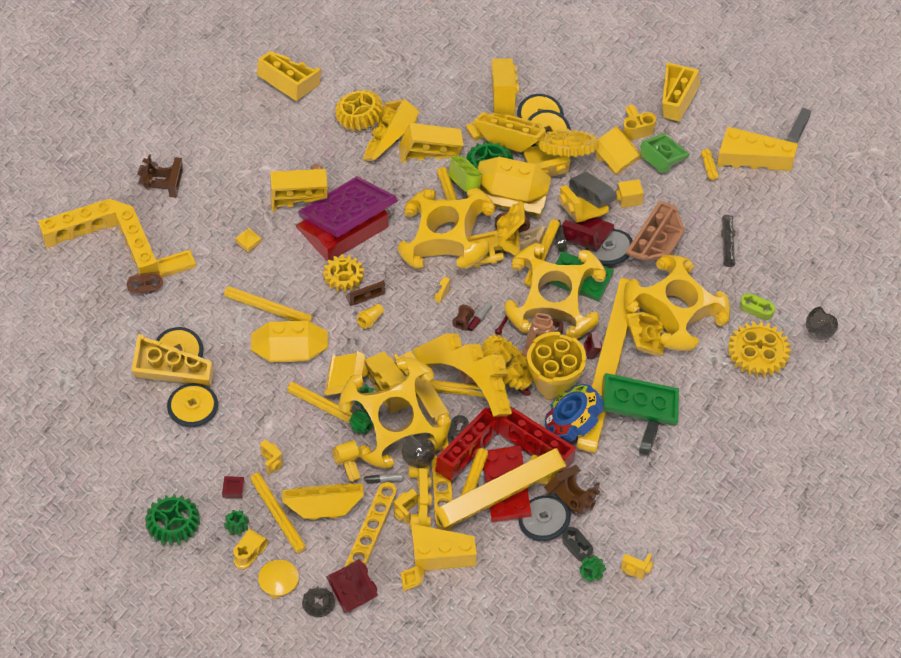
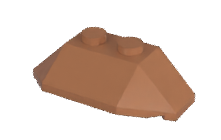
M659 200L627 249L626 255L640 260L659 259L663 255H671L685 233L677 207Z

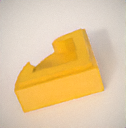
M445 276L440 282V285H442L438 293H435V301L439 303L442 302L450 291V279Z

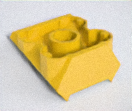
M616 125L612 130L598 138L596 158L602 162L606 161L608 169L617 175L642 158L639 150Z
M644 312L626 314L625 319L637 350L655 356H663L664 345L659 340L660 334L663 332L662 322L656 316Z
M358 350L357 353L332 355L324 394L342 393L345 384L353 375L361 374L362 378L368 374V369L364 362L365 355Z

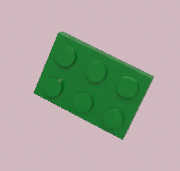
M562 251L556 265H583L584 263L578 260L579 257ZM603 266L606 271L604 282H597L592 276L587 277L579 295L600 302L614 275V270ZM548 282L551 285L571 291L570 288L563 282Z

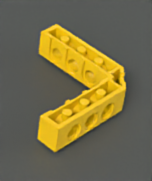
M106 199L38 221L40 234L46 248L69 239L74 240L75 237L88 233L89 235L93 234L92 232L118 226L120 233L124 235L126 247L130 249L132 261L136 263L137 273H159L157 261L133 206L112 199Z

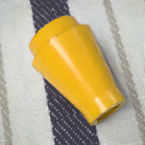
M376 304L359 312L356 318L357 323L363 329L371 328L384 313V309L380 304Z

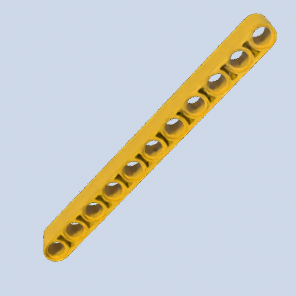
M622 277L618 285L592 388L601 396L603 375L605 373L617 374L629 328L625 316L630 312L626 311L624 305L625 284L631 279ZM602 411L597 416L598 422L586 435H579L576 449L592 453L597 452L606 411Z

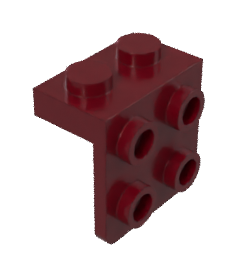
M594 217L578 223L565 220L562 228L566 241L597 251L614 230V224Z
M360 559L326 576L344 614L378 596L377 586L370 580L367 574V566Z

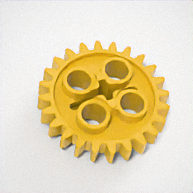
M569 129L553 130V132H547L539 140V149L542 152L553 154V156L560 155V157L564 155L567 157L589 155L590 152L594 153L598 148L597 136L589 134V132H583V130L577 131L576 129L573 131Z
M753 321L752 326L745 323L744 328L738 326V331L734 330L733 335L730 336L727 348L729 349L728 356H731V362H736L735 368L741 366V372L748 370V376L752 372L755 373L757 378L759 373H762L764 378L767 373L773 376L774 371L779 373L781 367L785 368L786 362L789 361L791 349H789L790 343L787 342L788 337H782L783 331L776 332L777 326L770 328V323L766 326H763L762 321L759 325H756Z
M495 334L490 335L482 343L483 356L503 355L508 373L502 376L505 385L509 383L511 388L515 387L516 390L519 388L523 390L532 384L533 379L527 366V357L522 355V351L517 350V345L513 346L511 341L507 342L505 337L501 338L500 335L496 336Z

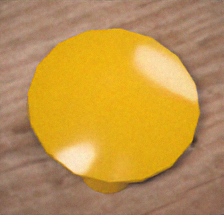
M273 560L267 562L261 568L258 574V583L261 589L270 594L272 598H279L290 593L298 586L299 573L292 563L285 560Z

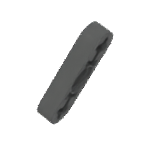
M801 109L786 141L798 143L809 121L811 110Z

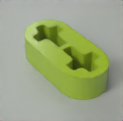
M746 293L741 297L740 308L744 312L763 320H769L774 316L775 305L772 302L751 293Z

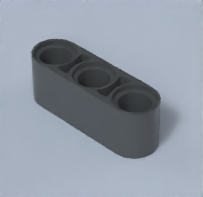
M584 172L569 180L572 192L597 208L603 207L616 199L612 187L588 172Z

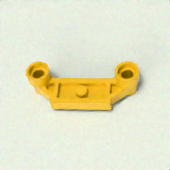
M409 462L408 477L417 478L418 514H410V530L411 524L431 527V517L427 516L428 506H431L432 500L431 494H428V489L431 488L430 466L418 464L417 462Z

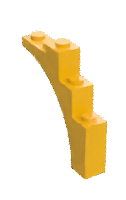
M453 333L443 334L413 349L415 358L429 367L447 364L462 370L470 376L484 393L493 417L512 414L505 384L502 379L503 375L508 374L503 355H488L484 357L481 344H466L462 346L459 334Z

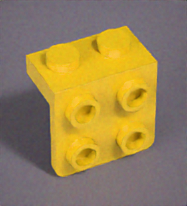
M539 145L523 151L527 163L537 165L550 177L569 172L571 161L567 156L560 157V155L553 156V154H547V152H542L539 149Z
M567 185L560 187V204L576 223L584 222L587 219L599 217L609 212L607 205L597 208L583 198L577 197Z
M521 200L517 204H513L509 212L505 216H501L497 221L498 245L504 251L510 252L514 256L520 251L519 230L517 229L525 221L524 202Z

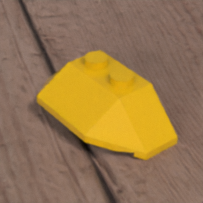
M482 112L474 119V125L489 143L491 140L493 144L499 142L500 146L505 145L506 148L515 152H523L546 134V129L539 123L508 114H488L487 112Z
M503 157L479 162L478 170L482 173L481 185L491 196L514 201L521 200L524 203H529L548 195L551 177L535 164Z
M310 321L268 322L251 333V351L269 362L310 361L328 349V331Z
M362 483L306 486L282 490V502L304 519L317 520L321 517L338 518L345 516L364 496Z

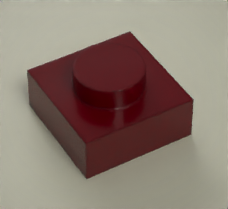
M591 332L584 342L587 359H595L602 349V342L596 332Z
M224 476L222 497L243 498L244 477Z

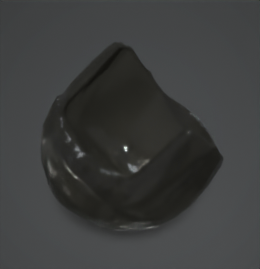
M821 306L813 308L807 316L806 329L813 338L825 340L836 333L838 329L837 318L827 314Z
M408 436L405 439L402 447L404 461L414 468L428 466L433 461L436 453L435 445L431 440L417 441L412 436Z

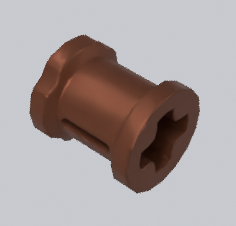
M463 304L459 306V312L453 318L452 324L458 329L466 330L468 322L474 316L475 311L470 306Z

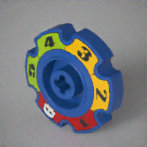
M588 384L574 385L570 391H565L558 395L551 403V410L545 416L546 429L566 442L574 441L579 435H586L599 420L597 416L603 411L604 403L602 396Z

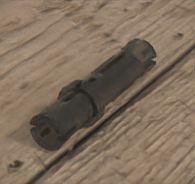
M732 215L722 216L723 265L726 267L735 266L734 237L736 232L733 229L734 218Z

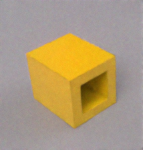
M639 179L618 182L615 195L616 201H619L621 208L643 204L644 192Z

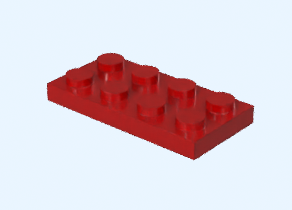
M521 445L487 450L488 456L484 464L486 483L524 464ZM528 488L491 506L492 522L532 517Z

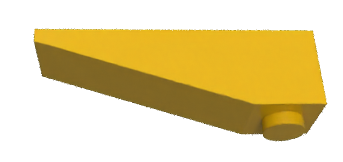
M406 99L385 102L383 105L384 113H382V118L379 119L377 128L372 130L373 139L368 142L362 160L373 161L377 159L405 133L409 123H416L420 111Z

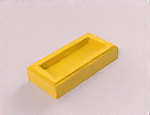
M190 249L156 260L158 272L162 278L196 267V262Z

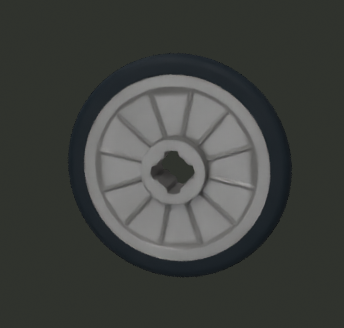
M614 229L597 251L585 248V250L592 252L603 266L616 265L629 257V255H626V251L633 242V239L626 232Z
M542 495L529 500L532 517L518 519L520 529L527 537L537 541H548L557 538L565 532L570 524L571 513L569 507L562 499L551 495Z

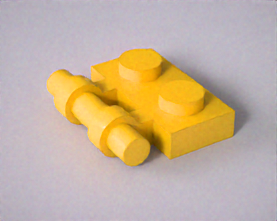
M497 231L471 236V243L486 240L489 244L490 255L485 256L475 264V268L481 267L480 265L495 264L497 261L504 260L503 253L495 254V251L502 250L501 246L498 245Z

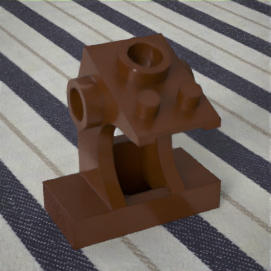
M151 154L148 155L147 159L143 158L142 162L144 165H140L137 175L140 176L138 183L146 188L167 189L169 197L177 198L183 173L182 158L175 157L173 165L168 168L158 167V164L152 161ZM156 177H164L166 179H157Z
M574 465L555 475L544 488L548 493L555 491L569 509L583 514L594 508L596 504L595 497L600 494L598 490L600 484L597 483L586 491L582 490L576 483V475L581 470L577 465Z

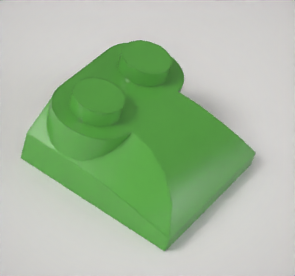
M665 133L646 139L640 145L643 159L662 173L669 172L672 165L690 156L686 150Z

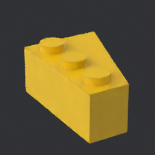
M269 51L258 59L257 76L297 101L320 85L321 69L318 67L312 69L307 67L306 63L300 62L298 64L290 61L289 57Z
M666 62L662 100L664 118L681 122L700 87V73L698 69Z
M409 123L398 145L401 163L407 162L406 159L418 158V161H423L425 157L444 159L459 156L464 146L461 129Z
M326 169L270 171L271 212L277 211V207L287 205L289 208L294 206L293 203L301 201L309 203L327 198Z
M385 351L364 361L368 369L367 376L376 391L388 389L406 378ZM397 396L383 401L390 414L411 405L406 399Z
M411 524L415 566L418 565L425 571L476 566L477 552L474 536Z

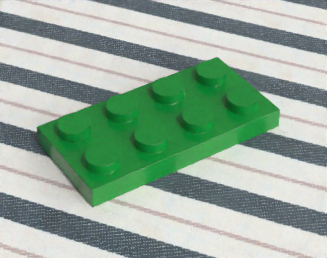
M608 373L603 375V411L674 426L677 425L679 388Z

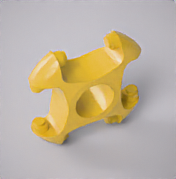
M476 187L468 190L467 199L435 201V190L426 188L421 190L405 204V216L413 217L417 213H421V221L415 239L410 243L401 241L398 244L397 251L399 255L415 270L424 268L425 260L422 257L445 254L460 256L457 258V267L469 269L481 261L489 252L488 241L480 240L477 243H471V233L479 213L483 212L487 216L493 215L495 205L492 200ZM444 223H457L452 230L446 233H434Z
M534 243L527 246L512 259L511 266L513 270L518 271L524 267L531 269L533 277L532 286L527 300L522 307L518 308V305L513 300L506 301L504 311L510 322L520 332L528 333L532 324L529 323L528 319L534 318L537 313L550 315L551 318L573 324L574 326L567 328L566 336L572 339L574 337L578 339L589 333L599 323V314L590 312L586 317L581 316L578 309V297L587 277L592 276L595 281L604 282L606 271L599 259L589 250H580L578 260H581V263H584L583 265H556L535 257H540L541 254H544L545 245ZM550 281H560L570 288L571 293L561 302H550L545 300L539 291L544 284Z
M663 255L657 260L656 266L660 270H666L669 275L650 287H641L636 279H631L625 284L624 305L626 311L630 313H637L641 307L648 314L656 316L662 322L664 329L668 332L663 333L659 338L664 348L677 351H692L698 346L699 340L697 337L691 336L686 328L710 315L715 316V322L718 326L727 324L730 318L728 294L718 291L713 296L688 274L695 268L690 258L679 255ZM667 296L679 297L685 301L689 308L675 306L669 301Z
M403 356L396 360L399 370H409L406 378L397 384L377 392L360 393L357 389L361 388V384L364 382L361 374H356L349 378L339 399L338 405L343 413L352 410L351 407L354 406L353 400L359 401L368 412L374 425L376 445L373 450L365 444L357 446L359 458L379 468L388 469L395 465L392 456L388 457V454L382 456V451L393 442L413 434L431 433L433 437L428 438L429 441L426 443L429 451L439 450L450 430L451 419L448 413L438 416L439 419L436 420L438 425L436 426L431 425L422 414L416 398L415 379L420 376L421 380L424 379L426 382L434 379V373L429 366L410 357ZM390 397H402L411 404V419L407 425L399 429L385 427L378 418L380 405Z

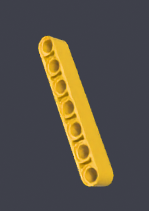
M553 449L439 507L435 512L444 529L450 528L558 473L567 466L558 449Z

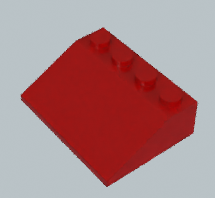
M385 210L339 237H335L307 220L296 224V228L326 261L334 260L333 256H341V254L346 253L389 227L388 213Z

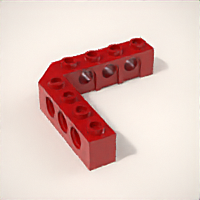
M510 407L512 414L494 417L491 408H484L437 456L435 472L452 481L475 457L477 450L484 448L497 433L517 446L521 445V448L531 455H537L538 457L557 448L567 466L559 471V473L566 470L573 463L576 447L513 407Z

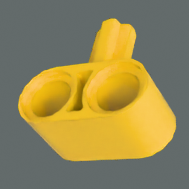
M632 104L625 107L628 117L624 119L622 132L629 140L647 137L654 133L656 116L653 113L644 112L639 114L636 107Z
M351 440L334 446L332 448L334 460L337 465H344L349 481L353 482L360 479L355 460L360 456L356 442Z

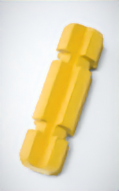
M705 148V150L701 151V156L707 171V177L714 181L718 179V172L712 158V152Z

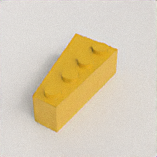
M727 126L718 155L717 167H723V165H732V168L751 166V169L767 167L768 170L792 171L798 143Z
M138 334L131 371L136 378L212 386L214 366L212 361L185 353L175 347H169L159 341L151 340Z

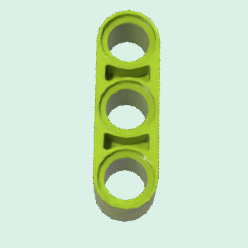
M452 156L450 159L449 177L467 193L471 188L476 187L480 189L482 173L466 158Z

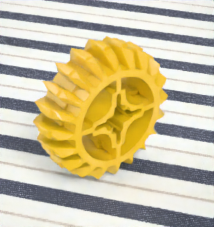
M358 89L356 92L351 90L350 94L345 93L344 97H340V101L336 102L335 114L341 127H345L346 130L351 129L354 132L356 129L361 131L364 128L367 130L369 126L374 127V123H379V119L382 118L384 108L382 100L377 93H373L372 90L367 91L364 89L360 91Z

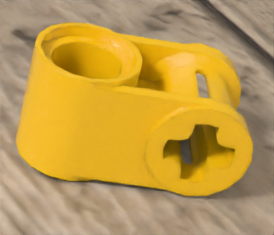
M249 529L233 549L235 566L239 569L249 568L266 548L268 539Z

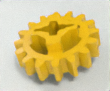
M341 254L340 258L333 256L334 261L328 260V265H324L323 278H325V284H329L330 289L336 287V292L343 289L345 293L348 288L353 291L354 285L359 287L360 282H363L364 268H362V263H358L357 258L352 260L351 255H348L347 258H344L343 254Z

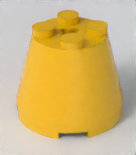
M549 332L538 336L533 340L527 352V366L534 384L543 397L548 400L556 398L565 391H570L585 368L586 352L583 345L575 337L572 339L571 337L561 335L560 332Z

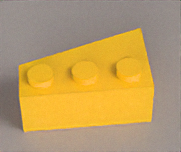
M513 58L491 59V80L494 96L493 113L515 116L516 94H519L517 65H513Z

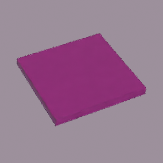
M356 176L327 193V198L310 203L300 209L298 213L301 218L335 237H339L398 202L395 195Z

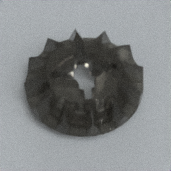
M317 586L314 589L309 588L308 592L303 596V609L313 617L328 615L335 607L333 592H330L327 587L320 588ZM315 596L318 599H322L323 606L318 602L315 603Z

